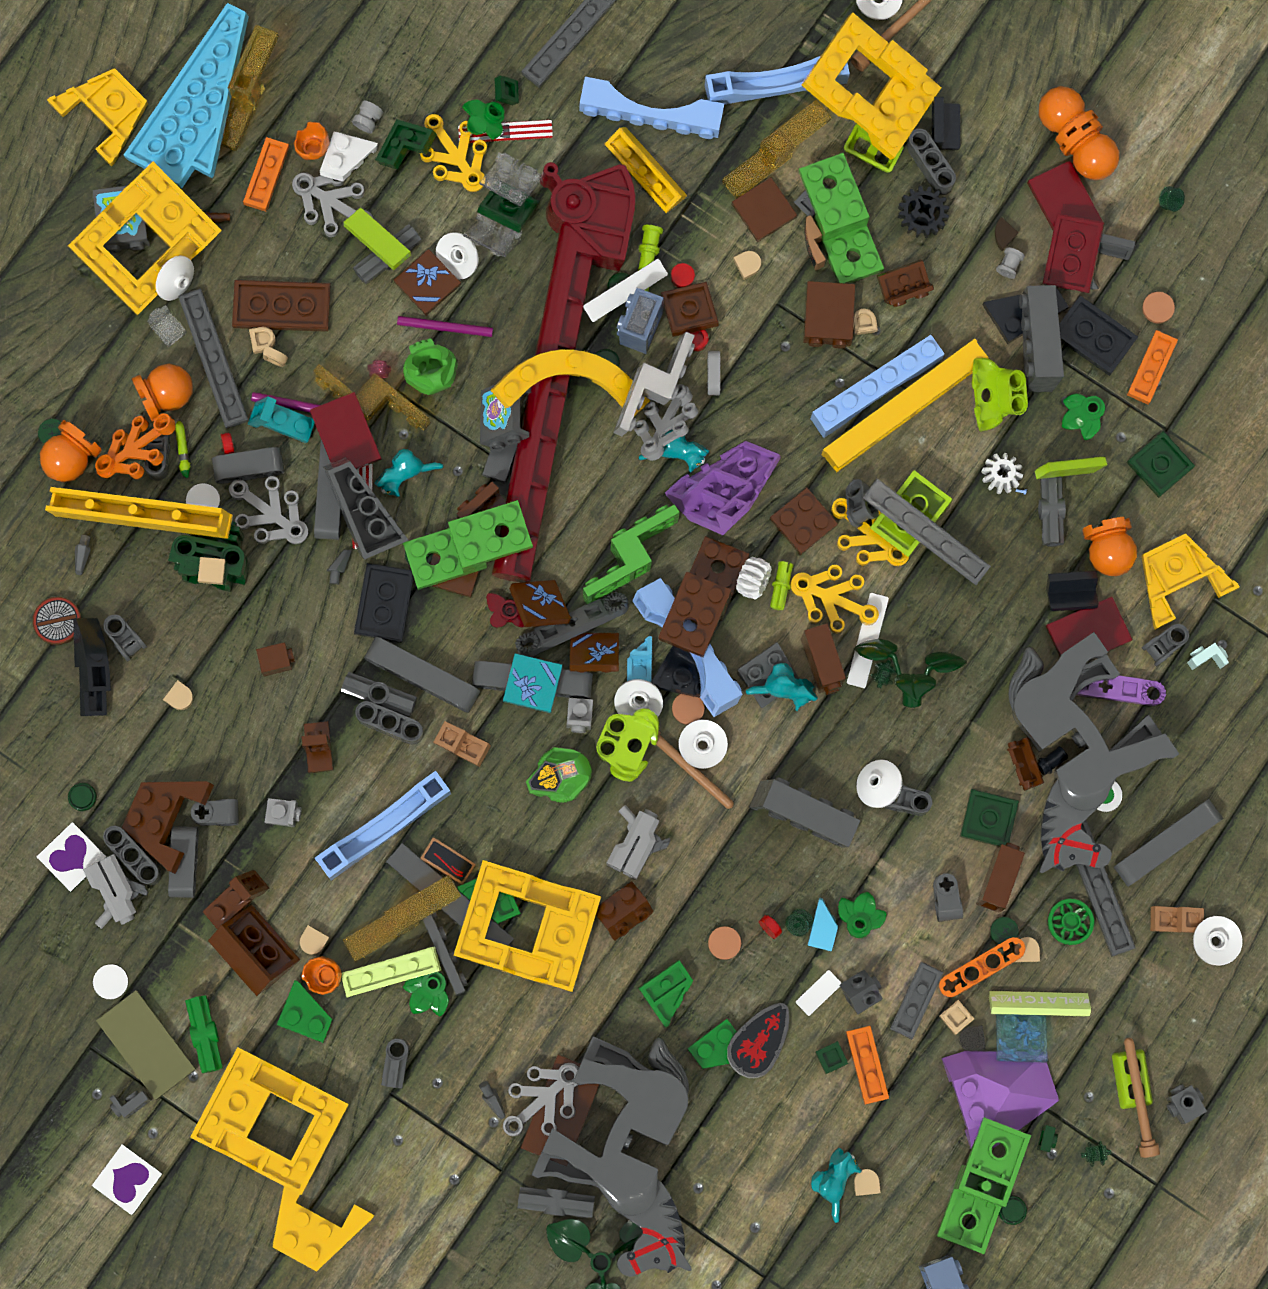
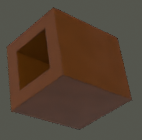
M285 642L256 649L263 676L292 670L291 663L295 662L292 648L287 649Z

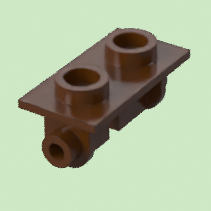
M1026 737L1019 741L1008 743L1009 748L1007 752L1010 753L1013 765L1015 764L1016 766L1015 770L1020 782L1019 786H1022L1023 790L1026 791L1043 784L1044 780L1029 738Z

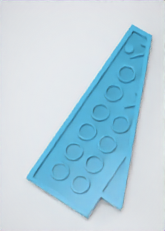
M229 3L225 5L124 153V157L144 169L154 161L180 188H183L194 170L211 178L214 177L249 18L245 11Z

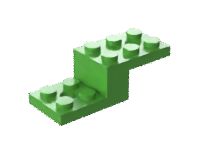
M844 153L799 168L798 172L816 214L814 222L822 234L821 243L837 283L850 284L883 272V264L867 227L869 214ZM831 178L836 182V186L828 189L823 185V181ZM850 251H855L859 254L860 259L856 262H851L847 259L846 254Z
M518 500L448 522V529L403 543L418 590L486 569V562L533 548ZM504 525L508 527L509 533L506 537H498L495 534L498 526ZM437 553L441 557L440 562L437 565L428 564L426 560L429 554Z
M675 504L671 507L668 505L662 506L655 511L656 515L649 519L643 517L634 523L635 527L629 530L624 528L613 534L611 551L619 565L609 569L606 572L607 575L603 578L595 577L585 583L583 599L586 604L601 599L651 571L652 561L642 542L678 523L680 512Z
M985 1117L982 1118L966 1165H961L939 1226L937 1237L985 1254L1001 1207H1006L1031 1135ZM995 1143H1001L1005 1147V1154L1000 1158L992 1154V1147ZM966 1214H971L975 1218V1225L971 1229H966L962 1224V1218Z

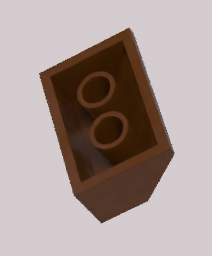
M250 905L222 924L208 940L256 996L271 987L300 961L298 956L253 905Z

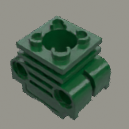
M233 521L231 522L228 539L191 534V536H178L173 541L168 559L169 562L175 564L174 570L178 571L179 575H182L183 582L195 585L206 584L198 582L200 557L225 559L223 585H209L231 592L233 583L245 585L249 571L248 560L241 550L242 544L240 541H244V535L240 527L237 526V523ZM191 549L188 554H183L185 550ZM239 559L236 564L230 565L233 560Z

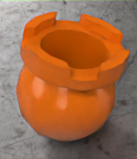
M1065 86L1055 87L1041 97L1038 116L1046 128L1058 133L1055 140L1060 147L1065 146L1063 142L1080 127L1083 129L1087 125L1091 126L1089 121L1093 119L1098 120V116L1093 110L1085 111V103L1081 95L1073 88Z
M1097 119L1089 121L1090 127L1085 130L1081 127L1063 142L1065 146H1061L1059 149L1065 156L1073 155V164L1077 172L1091 180H1103L1110 176L1117 168L1120 152L1115 141L1107 135L1100 134L1103 126Z
M170 363L160 365L152 370L147 380H142L140 375L131 378L140 398L146 397V400L142 402L151 421L155 420L159 415L158 412H161V410L174 411L182 408L189 402L193 393L190 375L182 367Z
M63 420L58 426L61 435L53 436L44 443L40 451V463L42 470L49 478L60 482L74 481L81 476L88 465V456L96 458L102 449L95 442L91 444L83 438L86 434L76 426Z
M1117 517L1103 520V526L1094 529L1092 524L1082 529L1084 539L1092 541L1089 548V559L1094 569L1103 575L1120 576L1127 573L1133 567L1137 558V546L1133 538L1126 533L1132 528L1130 518Z

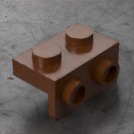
M921 259L876 275L884 302L893 305V307L904 305L907 303V299L913 297L915 299L926 297L929 295V291L934 290L933 284L929 282L924 262Z
M493 482L488 486L484 484L475 492L476 497L470 502L469 500L464 501L457 508L459 511L457 519L504 505L506 500L499 494V488Z
M631 881L598 905L596 917L607 929L612 939L617 940L619 937L626 935L637 924L645 921L654 911L648 900Z

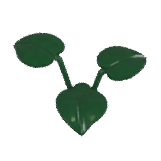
M872 639L864 641L854 648V651L860 656L869 660L877 661L885 660L889 657L892 658L897 673L894 683L902 691V704L910 708L921 706L922 696L936 686V680L929 676L931 670L934 669L939 673H947L967 664L966 660L955 654L934 652L925 657V663L929 666L926 667L924 674H902L897 656L894 653L898 650V647L894 643L884 639Z
M566 1219L549 1224L546 1228L549 1244L560 1259L566 1262H576L580 1259L582 1251L591 1258V1268L599 1273L601 1284L592 1283L585 1289H621L616 1283L606 1284L604 1272L610 1268L612 1264L611 1258L628 1248V1251L633 1249L634 1242L642 1233V1229L630 1220L626 1222L619 1231V1236L625 1244L610 1254L605 1251L593 1254L585 1247L590 1242L591 1236L588 1227L582 1221Z

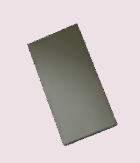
M137 990L96 1020L155 1100L159 1099L196 1070Z

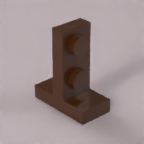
M329 722L304 724L305 736L301 737L302 746L307 754L308 773L333 771Z
M255 870L234 877L229 882L230 886L202 911L217 930L222 924L242 911L253 899L263 895L270 889Z

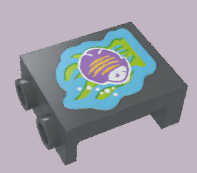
M127 186L93 190L96 217ZM135 213L103 247L110 254L119 253L121 249L130 248L133 251L144 249V246L150 245L146 223Z
M492 385L481 390L480 444L490 447L493 451H501L509 445L518 444L520 441L529 438L530 432L520 428V398L511 407L505 408L490 391L495 386ZM531 387L522 396L531 393Z

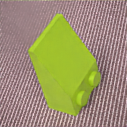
M913 470L897 491L899 496L934 523L940 519L953 501L951 497L915 470ZM883 513L878 516L870 527L908 557L920 544L918 540Z

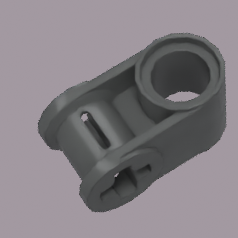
M170 435L159 436L144 447V450L158 449L164 455L161 463L162 468L158 471H151L150 469L153 464L148 460H144V468L152 480L160 481L168 475Z
M860 479L852 480L846 488V514L851 525L856 528L861 527L863 522L868 519H875L879 516V511L862 498L870 486Z
M110 615L105 619L103 624L105 632L115 643V647L127 662L141 648H147L137 633L129 627L121 616ZM115 621L122 623V628L117 633L110 632V625Z
M1172 625L1141 648L1150 654L1155 661L1154 665L1157 667L1188 641L1189 631L1184 625ZM1172 631H1178L1181 633V642H1175L1174 640H1172Z
M902 785L897 802L894 801L884 808L896 812L923 816L929 812L932 806V798L924 791ZM917 798L925 799L927 807L923 810L917 809L914 805V800Z
M221 799L207 801L206 805L195 803L191 808V817L196 824L201 826L239 825L238 800ZM201 808H205L209 814L205 815L204 819L201 820L196 813H199Z
M948 873L939 875L933 882L935 911L938 922L963 919V907L956 878ZM943 878H945L946 882L951 883V887L947 888V892L939 886V883L943 882Z

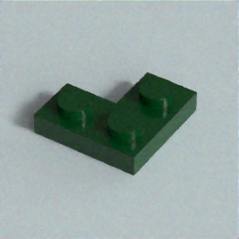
M396 119L375 160L380 165L398 170L408 149L427 155L437 134L432 129Z

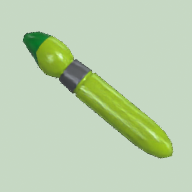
M177 421L175 433L180 460L179 469L182 476L188 478L190 463L188 460L185 429L182 422Z

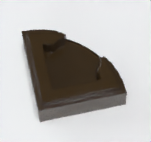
M1002 217L995 227L996 244L1001 251L1019 233Z

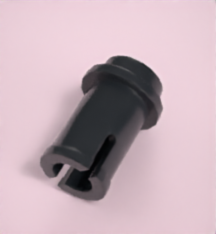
M1058 746L1046 757L1038 759V766L1043 775L1051 774L1055 767L1068 759V755L1062 747Z

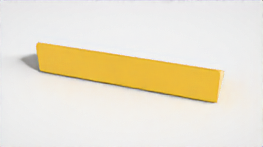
M620 127L605 143V146L622 165H626L630 174L665 213H668L687 197L686 193L628 128Z

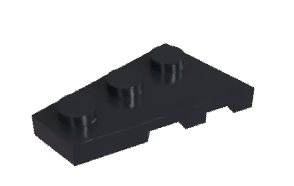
M1056 287L1059 315L1067 310L1069 306ZM1020 295L986 301L982 304L1007 344L1023 335L1021 328L1022 308L1019 306Z
M672 646L651 683L660 690L700 698V676L692 655Z

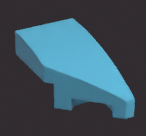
M648 636L645 642L630 652V657L627 659V681L642 679L651 682L652 636Z
M819 898L808 946L832 951L838 925L823 898Z

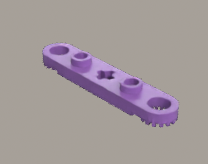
M1118 676L1113 680H1106L1107 684L1111 686V689H1108L1106 693L1099 687V684H1102L1104 681H1099L1084 687L1077 694L1078 696L1156 706L1164 700L1166 690L1157 681ZM1149 687H1155L1159 690V698L1157 700L1148 698L1146 692Z

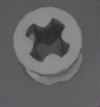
M1007 247L1004 251L1003 261L1001 265L997 266L996 271L1002 276L1014 279L1016 277L1015 271L1020 261L1024 260L1025 255L1019 250Z

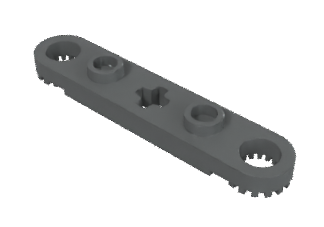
M615 592V594L611 593V595L604 599H597L569 612L571 619L568 624L539 626L530 633H524L523 636L520 635L519 639H516L517 642H515L519 655L532 657L625 614L629 608L627 597L621 592L619 594L618 592ZM615 602H621L619 607L616 606L617 608L611 606ZM572 622L575 624L573 627L569 625ZM526 643H533V645H531V648L528 647L527 649V647H523Z

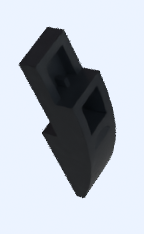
M74 618L75 667H79L80 716H106V691H111V682L103 632L98 618Z

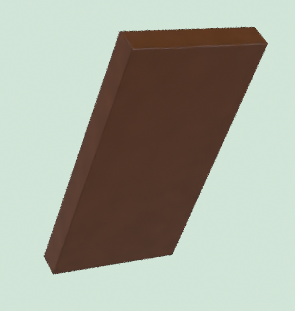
M234 280L232 327L242 329L267 327L271 330L328 332L331 285L330 283Z
M557 1055L552 1070H559L566 1063H573L578 1067L581 1064ZM568 1071L565 1075L566 1079L572 1080L574 1073ZM548 1079L545 1087H550L556 1080ZM585 1084L574 1087L573 1106L576 1113L571 1119H565L560 1114V1108L564 1105V1088L556 1095L554 1123L557 1125V1131L575 1143L578 1140L597 1092L598 1084ZM545 1105L533 1115L521 1145V1149L539 1156L549 1137L541 1130V1126L544 1123ZM565 1107L563 1110L564 1115H571L572 1108ZM551 1123L547 1124L545 1131L550 1133L552 1128L554 1129ZM550 1158L551 1161L566 1167L569 1163L566 1160Z

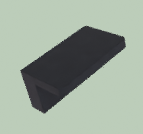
M934 97L932 102V139L939 150L960 149V104L944 103V97Z
M1097 571L1048 574L1046 591L1050 610L1066 611L1098 608L1099 603L1096 593Z

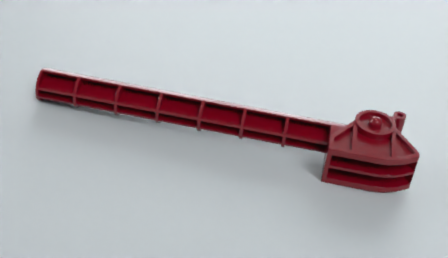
M549 162L544 166L540 177V184L545 188H549L552 193L546 208V219L549 226L559 235L535 356L555 350H576L591 266L595 265L600 268L620 271L625 261L635 210V190L626 165L619 164L581 179H567L564 181L557 174L558 166L555 163ZM570 375L547 377L531 386V393L527 394L521 429L530 433L529 438L517 444L506 504L518 500L533 548L495 559L492 575L497 578L520 583L531 581ZM501 525L499 537H506L509 529Z

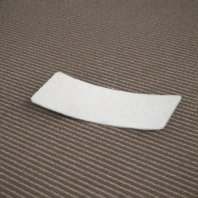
M828 970L796 1001V1004L810 1016L840 987L841 982Z

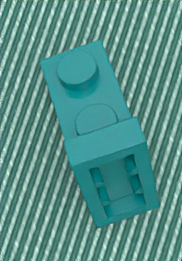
M268 396L255 402L248 425L255 428L263 426L304 443L309 441L315 423L312 418L275 404L276 399Z

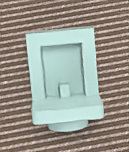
M1216 643L1206 649L1203 646L1199 647L1190 654L1192 658L1187 662L1192 670L1210 658H1213L1220 669L1229 663L1226 651L1221 646L1218 647Z

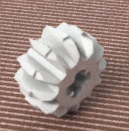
M1007 453L1003 454L1002 459H1000L998 454H994L993 460L987 459L985 462L987 467H984L981 471L987 475L982 481L984 483L991 482L988 487L989 490H992L994 486L997 487V494H1001L1003 488L1007 493H1010L1012 487L1017 488L1019 486L1017 480L1023 478V474L1018 472L1022 468L1021 464L1014 465L1016 457H1012L1010 461L1007 460ZM1000 469H1002V473L1006 471L1007 475L1005 478L997 474Z
M753 556L747 559L737 579L736 589L738 593L755 600L762 596L771 576L772 569L770 563Z

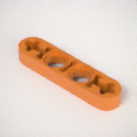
M1009 938L947 974L939 983L941 993L946 997H955L1021 959L1025 953L1024 942L1019 938ZM1010 943L1020 944V954L1015 955L1011 953L1006 957L1009 961L1005 963L1003 955L998 949L1003 948V952H1006L1010 949ZM995 954L1000 958V964L997 968H990L986 965V958L989 955ZM968 967H975L978 970L979 976L976 980L969 981L965 978L964 972ZM960 973L962 980L967 986L962 988L961 983L955 986V992L945 991L943 989L946 986L945 981L950 980V982L958 980L955 974Z

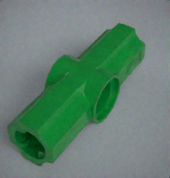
M198 996L185 1000L191 1024L189 1027L193 1046L197 1050L202 1074L223 1069L218 1047V1031L215 1021H212L207 996Z

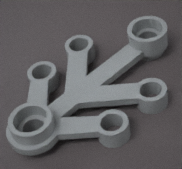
M309 173L296 175L293 179L292 187L296 194L302 196L305 208V222L309 225H314L319 220L318 213L313 208L312 196H314L321 203L325 221V234L328 237H335L339 230L338 225L334 222L331 207L349 218L356 210L338 199L351 196L355 199L362 198L365 193L363 185L354 183L349 187L323 191L318 187L331 183L339 187L344 184V181L336 182L332 178L324 176L313 177ZM307 182L309 184V186L305 189L300 187L301 183ZM355 188L362 190L359 194L353 193ZM364 210L373 218L372 214L369 211ZM309 214L316 216L313 220L307 219ZM334 226L336 229L334 232H328L327 228Z
M683 384L676 385L679 387L677 395L671 401L662 419L658 414L659 409L654 402H648L643 407L644 414L647 418L651 419L656 429L653 437L648 432L649 426L645 420H639L634 425V431L644 442L641 447V454L648 460L654 461L659 459L664 453L665 445L678 437L685 436L689 428L684 421L692 419L698 414L697 407L694 403L690 402L693 395L689 388ZM683 406L682 413L674 417L678 408ZM671 429L673 430V431L670 432L669 434L665 435V433L668 432L669 430H671Z
M270 476L265 481V486L269 491L270 506L250 492L245 481L238 479L230 484L229 492L235 500L244 499L263 513V515L256 516L239 514L235 522L241 530H245L250 526L276 523L283 528L273 531H267L264 528L257 529L254 533V538L259 544L279 539H287L292 544H300L307 539L308 528L304 522L299 520V496L297 492L290 490L284 495V500L289 505L290 521L281 514L278 491L280 482L277 477ZM272 480L277 482L274 488L268 486ZM237 485L243 486V490L239 493L234 491ZM289 495L296 496L294 502H289L287 498ZM241 518L247 519V523L244 526L238 524ZM299 528L300 533L293 535L291 533L292 529ZM259 533H266V538L259 540L257 538Z
M566 1063L559 1070L540 1069L537 1066L530 1067L527 1071V1077L531 1081L537 1082L541 1078L556 1081L550 1087L522 1086L518 1083L510 1085L509 1095L515 1099L522 1096L538 1098L517 1117L509 1116L504 1120L503 1129L505 1133L510 1136L520 1135L523 1132L524 1124L544 1105L545 1116L541 1130L545 1135L549 1136L550 1133L545 1131V1126L551 1123L554 1130L557 1131V1125L554 1123L556 1095L563 1088L564 1105L560 1108V1114L565 1119L573 1118L576 1113L573 1106L574 1087L578 1085L573 1083L579 1067L573 1063ZM534 1069L539 1071V1076L536 1079H533L530 1075ZM568 1071L574 1073L572 1080H567L565 1077ZM515 1086H519L521 1089L520 1094L513 1095L512 1089ZM565 1107L572 1108L571 1115H564L563 1110ZM512 1122H517L519 1125L516 1131H511L510 1129Z

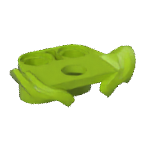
M987 358L974 359L972 388L975 395L974 414L979 431H987L997 427L1003 421V418L1009 414H1024L1028 407L1024 373L1020 370L999 368L996 363ZM987 388L990 391V398L984 402L981 395L982 391Z
M644 708L638 709L633 715L614 714L608 718L596 748L600 759L610 764V772L614 777L630 782L638 778L647 767L648 762L643 760L650 741L655 746L658 741L659 720L657 715L653 711ZM613 722H622L624 724L623 730L621 732H613L610 729ZM638 739L642 743L641 750L636 753L629 751V741ZM604 744H612L615 747L614 752L610 755L603 754L601 748Z

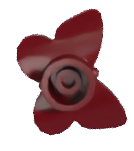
M494 593L487 594L488 608L493 612L490 618V624L493 627L500 628L508 622H512L520 628L524 627L514 599L506 600Z

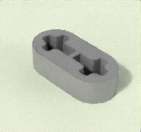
M708 351L707 395L720 396V351Z

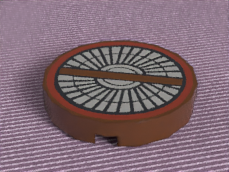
M51 597L42 601L36 607L33 614V628L36 635L45 643L51 645L67 644L74 639L73 619L81 618L78 607L71 600L63 597Z

